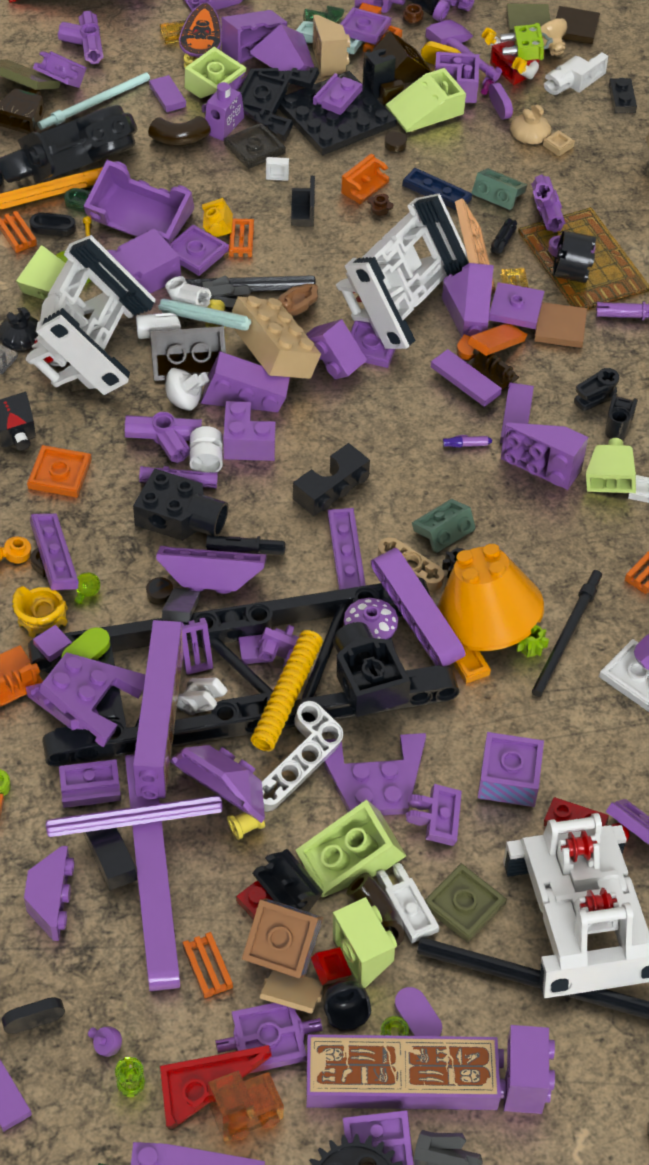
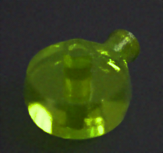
M84 572L77 577L79 583L78 589H76L78 594L74 598L76 603L81 605L85 597H92L99 591L100 580L94 573Z

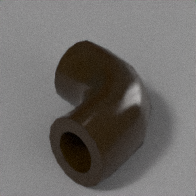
M196 116L185 123H171L158 117L152 121L148 129V135L152 139L173 146L194 144L211 133L209 123L201 116Z
M368 873L361 874L350 884L346 894L354 902L366 897L371 907L375 905L381 914V924L385 931L390 930L397 946L400 945L404 940L405 933L398 911L379 884Z

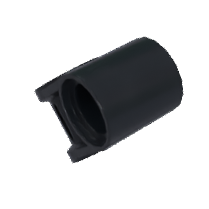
M613 393L605 428L607 437L622 440L627 436L638 399L630 400L618 397V394Z

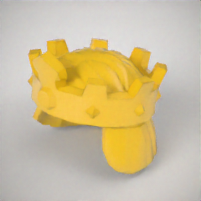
M21 586L14 592L12 596L13 611L18 617L19 627L23 626L26 628L30 637L35 638L36 634H42L54 625L57 627L61 625L66 626L68 622L66 610H68L66 601L63 600L56 590H51L48 587H38L29 590Z

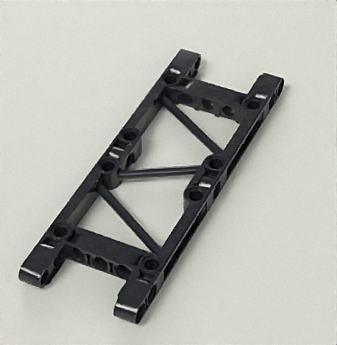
M418 578L430 595L426 581L423 578ZM381 583L193 613L190 621L194 620L195 623L200 622L199 619L205 618L208 625L210 647L260 694L221 700L211 710V714L175 720L172 747L254 733V729L261 719V715L267 706L273 690L224 643L239 641L238 637L262 635L266 627L273 630V626L333 617L302 698L295 701V705L288 715L284 728L296 727L294 723L296 712L299 706L306 701H313L319 704L334 720L356 717L344 692L316 697L314 695L334 646L333 637L341 628L345 612L351 604L365 598L380 599L389 603L395 609L398 617L402 616ZM157 618L100 627L109 634L110 648L96 661L115 666L113 652L149 647L153 620H165ZM181 622V623L184 624V626H185V625H189V622H188V623ZM87 630L64 634L73 643ZM201 630L196 631L198 647L203 648ZM190 632L186 633L187 640H191ZM389 638L388 640H390L392 646L394 647L392 638ZM33 640L28 643L31 665L36 663L40 672L50 673L61 660L62 655L49 662L36 648ZM436 665L406 670L410 679V702L375 713L445 702L456 698L460 691L453 669ZM111 686L96 706L99 715L117 724L116 730L111 738H117L109 739L106 745L102 747L95 742L96 736L89 730H71L69 727L56 728L55 731L45 734L42 739L45 761L48 765L54 767L135 754L140 715L134 727H126L119 688ZM309 712L301 714L306 722L315 721L313 714Z

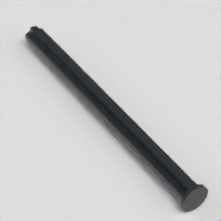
M421 938L419 941L417 953L420 955L541 989L539 985L540 970L427 938ZM608 989L564 995L649 1020V1001Z

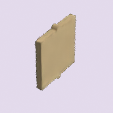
M272 970L269 978L264 979V988L260 994V999L312 1014L317 1002L322 1000L321 993L324 986L321 985L319 980L305 976L299 979Z

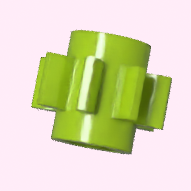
M535 625L531 629V635L517 644L516 651H521L528 658L535 655L541 656L543 648H547L549 639L545 638L546 629Z

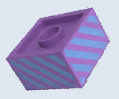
M487 732L477 798L535 807L539 790L544 740Z

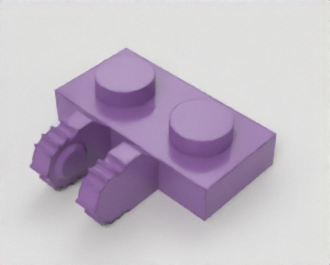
M434 784L431 788L430 797L416 794L408 796V806L418 810L429 809L428 813L418 810L406 812V821L418 826L427 825L426 840L454 846L458 837L462 791Z

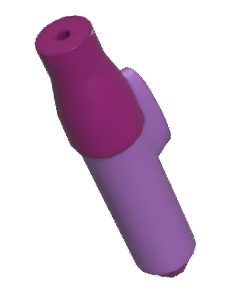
M496 67L495 70H496L497 72H499L500 75H501V74H502L501 68H500V67ZM486 76L482 83L481 93L486 95L489 92V85L496 83V81Z

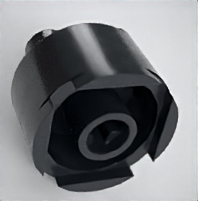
M562 231L557 245V257L554 259L553 276L586 283L589 275L587 268H592L595 259V253H591V250H594L596 237Z

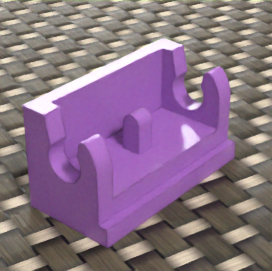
M44 51L39 53L40 56L44 57L43 62L35 63L33 69L67 85L80 88L87 67L52 51L50 53Z

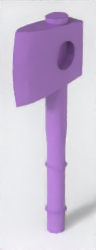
M444 20L431 24L426 28L425 37L430 41L456 48L464 54H474L462 44L471 39L473 35L457 22ZM479 57V69L494 81L498 80L500 73Z

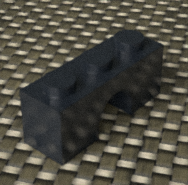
M347 443L330 456V473L332 476H321L311 469L293 482L292 499L312 516L327 510L333 502L340 497H345L352 488L364 483L368 479L370 459L350 443Z

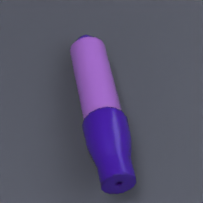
M458 435L443 439V447L454 448L488 446V444L492 443V439L488 436L468 437L467 435Z

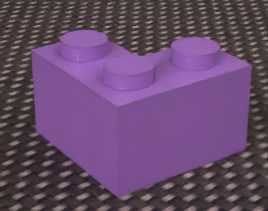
M436 52L435 71L445 68L465 91V103H476L480 54Z
M342 319L316 326L306 334L321 353L319 360L322 359L328 373L334 380L348 377L367 361Z
M226 401L223 438L224 459L275 461V422L251 421V402Z
M510 1026L507 1038L504 1111L542 1114L545 1103H550L551 1090H554L555 1070H549V1059L554 1060L555 1041L549 1040V1028Z

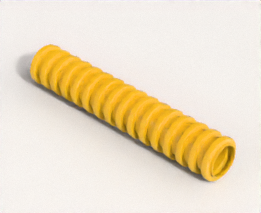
M304 630L300 633L290 658L287 660V664L284 666L277 685L274 687V691L267 702V706L264 708L261 719L254 729L251 742L260 750L272 751L275 748V743L282 733L285 722L288 720V715L295 705L298 694L301 692L304 681L307 679L308 673L323 644L322 637L316 632Z

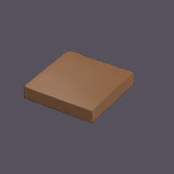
M542 302L534 342L582 348L587 308Z

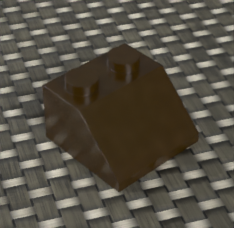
M391 31L373 49V51L386 49V54L380 57L393 55L396 58L394 80H402L404 84L416 81L426 73L432 72L416 48Z

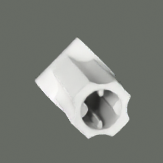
M182 276L172 278L165 285L171 300L207 307L210 304L212 296L210 290L187 284Z

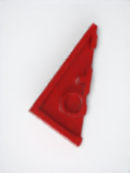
M261 1046L160 1066L166 1127L169 1130L176 1128L271 1058L272 1051L270 1046Z

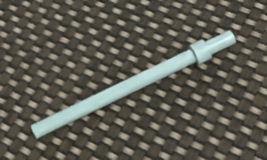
M145 72L65 110H57L51 113V116L38 121L37 125L40 130H43L54 124L64 123L67 118L149 81L150 76Z

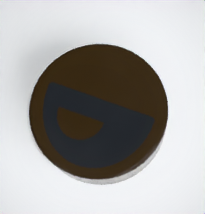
M163 577L150 580L146 586L147 598L155 604H165L173 591L171 581Z

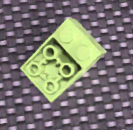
M442 68L423 75L386 104V108L407 133L463 115L466 93L449 72Z

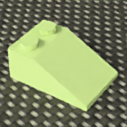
M367 799L296 849L308 874L322 889L321 897L323 898L348 888L361 874L368 873L371 877L377 875V871L382 869L386 871L406 857L405 852L381 812Z

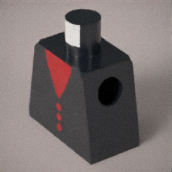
M25 391L0 399V446L9 447L15 445L17 450H26L31 444L30 439L35 438L36 433L28 395Z

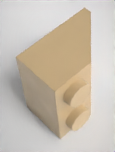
M313 15L312 51L320 76L325 77L333 76L335 73L338 75L345 73L346 65H349L350 62L347 48L350 47L349 34H345L343 25L320 15Z

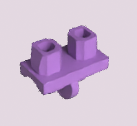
M288 625L285 631L278 628L272 630L266 627L256 645L257 648H260L259 659L273 662L277 655L285 659L284 667L299 638L292 634L294 626Z

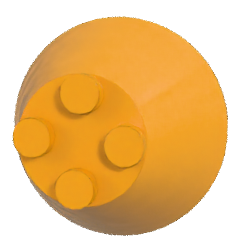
M487 544L483 547L460 551L456 556L457 560L437 607L461 644L468 646V650L493 651L515 645L531 635V629L537 622H541L544 615V601L539 588L496 544Z

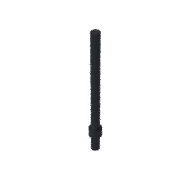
M593 570L587 583L582 585L578 593L579 599L532 689L533 695L537 697L542 696L588 603L593 601L597 593L596 587L602 577L600 571Z

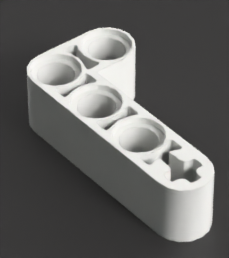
M306 701L302 703L294 719L296 728L307 739L262 781L263 796L264 793H270L275 785L278 787L273 799L268 798L266 800L263 798L264 811L266 812L276 809L338 748L343 738L341 726L316 702ZM309 712L314 715L315 721L306 722L301 714ZM322 733H332L335 736L336 741H325L322 737ZM310 751L315 755L316 760L308 762L304 760L302 753ZM287 770L295 774L296 780L286 781L281 773Z

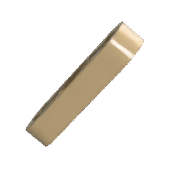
M387 537L379 542L378 556L385 553V549L389 551L397 548L406 561L412 560L418 564L412 570L418 578H423L426 581L429 591H436L442 587L444 571L440 566L396 538Z

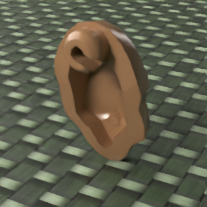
M304 284L292 287L281 294L278 300L292 316L300 315L317 301L318 286L316 284Z

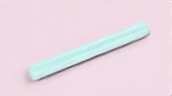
M164 298L160 300L158 309L162 310L163 313H173L180 317L246 331L251 324V319L244 315Z

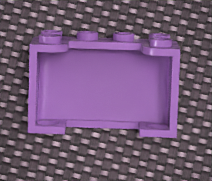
M107 160L83 207L86 215L92 220L135 237L155 228L170 244L193 212L194 202L192 192L184 186L172 187L170 192L163 188L151 187L145 181L131 179L127 166L123 163Z

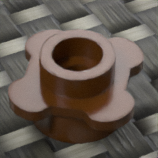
M379 194L367 199V203L371 204V211L375 215H385L394 206L389 201L387 194Z

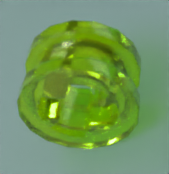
M391 1016L382 1023L380 1033L382 1036H391L390 1031L392 1027L398 1028V1036H408L409 1025L402 1017Z

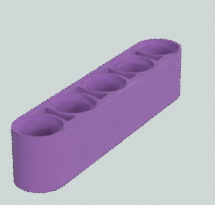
M393 548L372 559L371 566L375 575L435 666L447 667L465 657V650L460 640L402 553L397 548Z

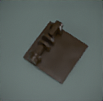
M474 349L473 354L475 357L467 362L501 387L502 391L509 386V382L513 383L519 379V376L513 371V367L505 364L495 354L485 356Z

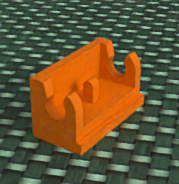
M368 155L342 175L341 193L362 204L389 182V176L382 173L379 169L381 168L385 171L388 169V166L375 158V155Z

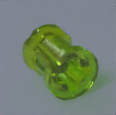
M126 1057L120 1060L115 1068L117 1088L124 1096H137L145 1086L143 1065L140 1060L134 1057ZM133 1074L132 1079L128 1080V1075Z

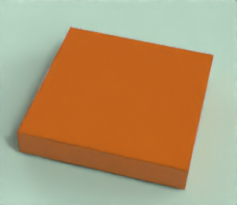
M42 445L27 482L28 489L78 498L92 460L91 454Z

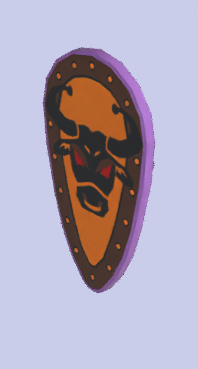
M205 2L198 5L190 13L181 30L179 37L180 48L189 56L199 58L211 48L216 47L220 49L222 31L219 17L209 3Z

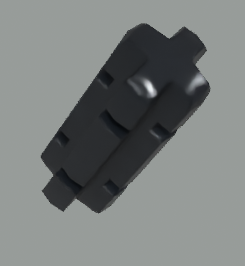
M506 219L491 243L490 250L492 253L495 252L497 255L502 253L517 229L516 220Z

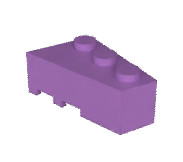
M272 10L221 17L222 52L241 64L254 57L251 55L250 50L280 24L287 26V21Z
M219 352L208 375L210 381L204 386L201 404L225 407L226 401L251 402L252 410L279 412L287 396L290 377L269 376L261 365Z

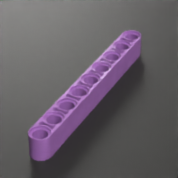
M135 754L125 755L130 808L160 804L159 798L150 800L136 797L133 769ZM162 821L132 825L149 991L180 988Z

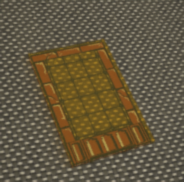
M592 207L563 215L565 224L562 230L557 232L547 230L544 221L518 228L519 234L570 306L587 308L589 310L595 308L597 302L612 303L649 291L647 281ZM562 231L596 237L595 259L592 268H587L589 275L586 283L553 276L555 256L549 253L548 245L549 240L554 236L561 235Z

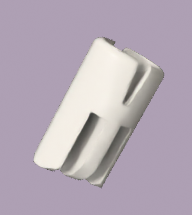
M173 313L136 316L139 339L150 338V331L181 329L180 320Z

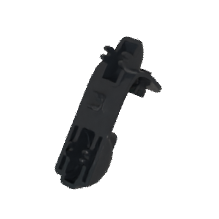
M120 105L108 106L41 133L32 132L18 139L21 149L1 157L0 169L8 183L32 176L35 184L132 148L136 143L133 135L138 130L132 114L124 113Z

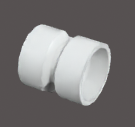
M202 426L196 428L190 434V468L193 471L218 472L223 466V437L219 430L209 426Z

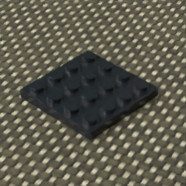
M350 71L338 75L339 78L344 76L361 83ZM329 79L314 84L312 89L305 87L285 95L278 108L288 119L293 121V125L322 156L393 128L397 122V119L363 84L362 92L341 115L322 108L320 104L314 105L313 97Z

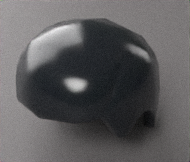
M345 980L335 983L327 989L323 998V1007L328 1022L335 1028L341 1030L356 1029L364 1025L371 1015L372 1009L369 995L362 984H358L356 981Z

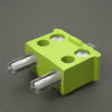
M539 23L514 26V33L500 34L501 42H515V47L502 48V54H517V57L524 60H543L544 49H547L549 44L553 43L552 38L541 32ZM542 36H544L545 39L548 40L546 42V46H544Z

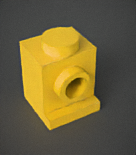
M223 198L202 204V209L204 210L203 228L206 232L216 238L232 233L233 213Z

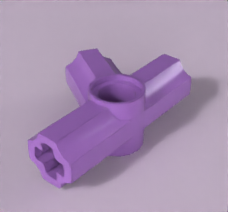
M83 11V14L79 16V25L62 22L59 25L58 39L82 45L86 61H89L91 64H97L103 59L100 29L96 14H93L91 11Z
M536 176L531 185L539 214L543 218L547 230L553 232L560 231L565 224L556 189L554 190L549 176Z
M159 412L153 417L126 415L125 438L153 439L155 443L161 445L171 462L179 463L190 455V447L186 441H190V434L193 430L202 427V419L174 418L168 412Z

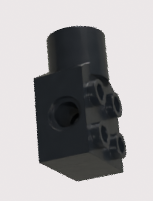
M154 469L133 505L135 526L181 541L197 531L207 535L219 536L225 525L229 506L225 501L204 495L202 483Z
M353 622L340 628L333 637V644L338 652L337 678L356 718L409 703L410 679L390 640L374 638L369 627L362 622Z

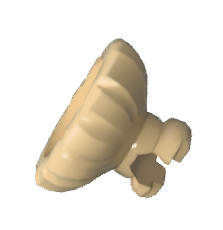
M563 18L548 21L541 26V32L553 40V43H550L548 47L551 56L558 57L562 55L566 48L565 42H562V37L567 31V22ZM542 36L544 46H546V42L548 40H546L545 37Z
M532 105L531 110L524 109L523 113L512 121L510 131L516 140L524 144L534 145L543 143L544 139L551 135L552 128L548 120L543 117L544 110L540 105Z

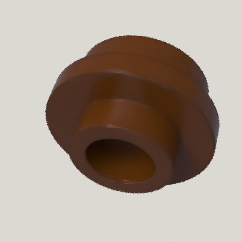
M409 4L405 7L403 18L406 21L417 23L423 19L424 13L420 5Z

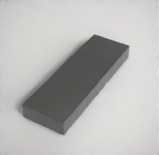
M174 588L162 609V619L165 621L188 623L200 600V591Z

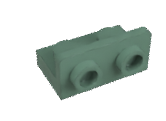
M487 168L477 173L472 194L511 210L514 207L516 197L526 192L528 184Z
M453 499L448 500L412 522L414 532L429 538L432 550L436 553L476 529L471 507Z

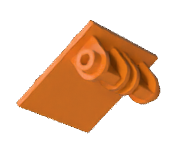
M21 645L0 654V707L26 695L27 686L43 682L39 675L40 669L36 663L31 665L30 659Z

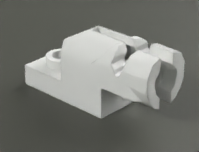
M601 52L595 58H591L589 62L579 56H574L546 74L545 78L548 81L544 83V88L552 95L560 94L569 88L580 93L606 73L609 56Z

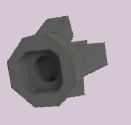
M226 275L213 281L202 282V287L208 288L211 292L210 300H221L225 304V309L233 310L238 296L248 297L252 292L249 286L233 287L229 284L230 278Z
M422 1130L419 1134L414 1155L415 1165H482L483 1160L481 1154L462 1149L466 1143L463 1133H433Z

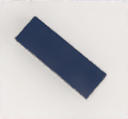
M415 167L403 179L402 186L421 195L429 196L440 193L445 206L456 211L455 201L464 199L466 204H468L472 200V193Z

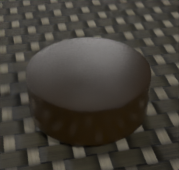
M390 132L385 136V148L391 152L403 151L407 145V137L401 132Z

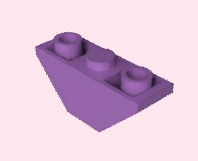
M68 846L59 847L28 870L24 893L26 911L53 941H59L60 930H65L67 924V911H63L64 902L69 903L71 886L67 884L68 876H73L74 858H69Z

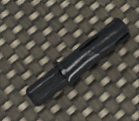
M207 535L206 548L212 551L284 555L286 543L279 540H263L261 536H257V538Z

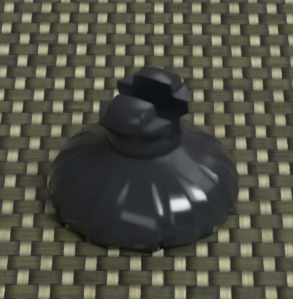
M25 307L17 308L18 314L14 315L12 312H9L6 315V319L0 325V342L10 350H29L35 344L36 337H38L36 328L39 321L30 316V312Z

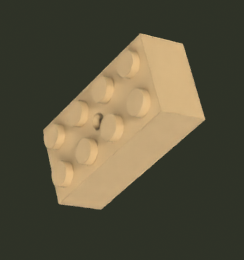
M238 296L231 313L247 316L248 319H251V324L246 331L233 329L268 375L311 379L321 353L315 347L314 342L307 337L303 329L295 322L293 316L283 307L282 303L275 298L259 299L255 296Z

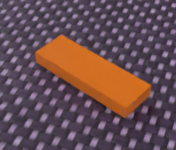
M503 324L470 336L467 344L487 356L524 342L527 333L514 325Z

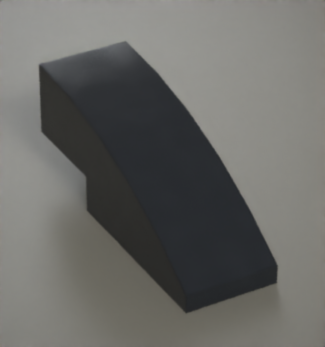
M117 828L83 832L109 891L137 881L136 867Z

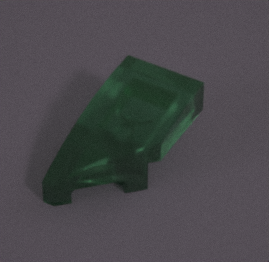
M327 6L325 12L305 9L303 21L313 22V15H320L336 22L343 16L344 9Z

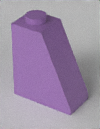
M282 24L250 50L251 55L271 68H278L279 71H291L292 68L310 70L311 67H314L304 35Z
M469 263L462 267L461 272L454 276L450 274L444 278L442 300L461 337L464 334L472 336L488 329L494 265Z

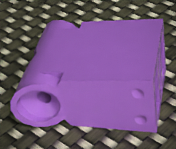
M155 228L118 246L117 251L107 250L149 293L164 288L169 280L181 276L179 255Z

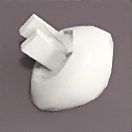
M171 368L165 382V391L169 401L181 409L193 410L201 398L202 386L210 381L206 372L198 376L197 374L191 375L182 369Z

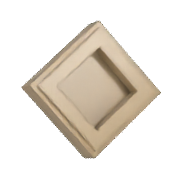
M559 130L544 139L543 142L544 147L559 157L573 148L575 140Z

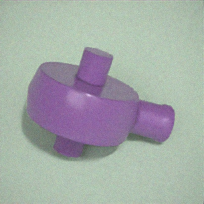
M106 1026L97 1030L92 1027L88 1031V1036L94 1039V1049L98 1054L109 1057L119 1052L122 1045V1036L116 1028Z

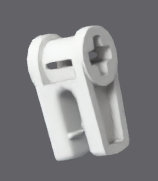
M191 678L187 683V689L183 694L178 695L177 707L188 715L213 710L217 705V701L214 698L224 696L228 690L218 678Z

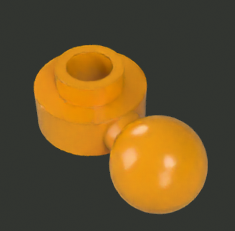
M11 537L5 542L4 547H0V562L3 558H6L12 563L20 564L26 562L31 556V544L23 537Z

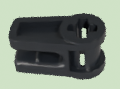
M604 368L576 386L578 395L574 398V403L582 411H587L612 400L613 393L617 394L616 385L620 378L618 372L611 368Z

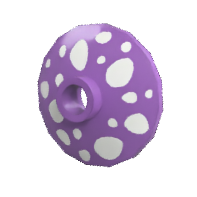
M365 598L357 600L348 607L344 616V625L362 622L369 627L374 638L389 639L397 630L398 616L395 609L389 603L380 599Z

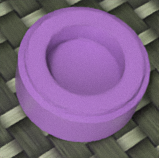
M440 0L434 9L433 19L439 22L443 21L449 12L450 3Z

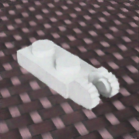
M397 863L393 865L394 875L399 882L395 885L392 884L383 869L377 871L378 882L398 911L403 922L404 931L411 943L438 933L439 925L415 882L412 878H409L402 864Z

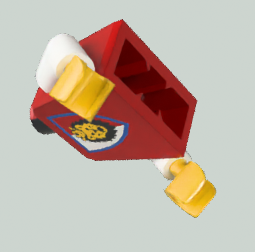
M486 27L481 37L485 39L486 44L492 46L490 63L495 68L500 67L502 75L512 85H516L526 78L533 79L539 69V59L524 60L517 57V54L503 55L502 48L515 47V42H501L496 36L497 33L493 29Z

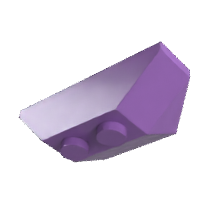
M160 546L156 559L182 587H189L190 590L194 591L213 589L218 593L227 594L231 591H237L264 569L267 554Z
M210 745L185 747L171 758L170 762L183 773L261 823L263 822L265 812L262 781L253 774L256 769L242 759L237 763L234 761L236 757L228 750L221 747L218 751Z

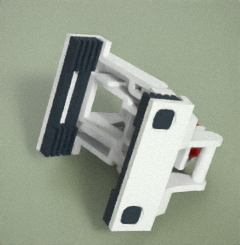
M90 235L70 243L64 256L68 260L49 291L48 297L42 304L41 317L36 328L38 337L35 339V344L32 345L34 350L27 355L26 361L29 364H34L51 380V384L54 387L78 378L88 389L97 388L103 395H106L128 383L130 372L115 357H110L104 349L123 313L128 318H131L133 315L136 316L137 314L144 313V311H150L156 299ZM89 278L103 293L84 302L79 295ZM92 313L89 319L84 317L85 314ZM67 361L71 364L70 366H68L67 368H65L63 371H61V372H59V373H57V372L51 367V366H61V367H64V366L66 365Z

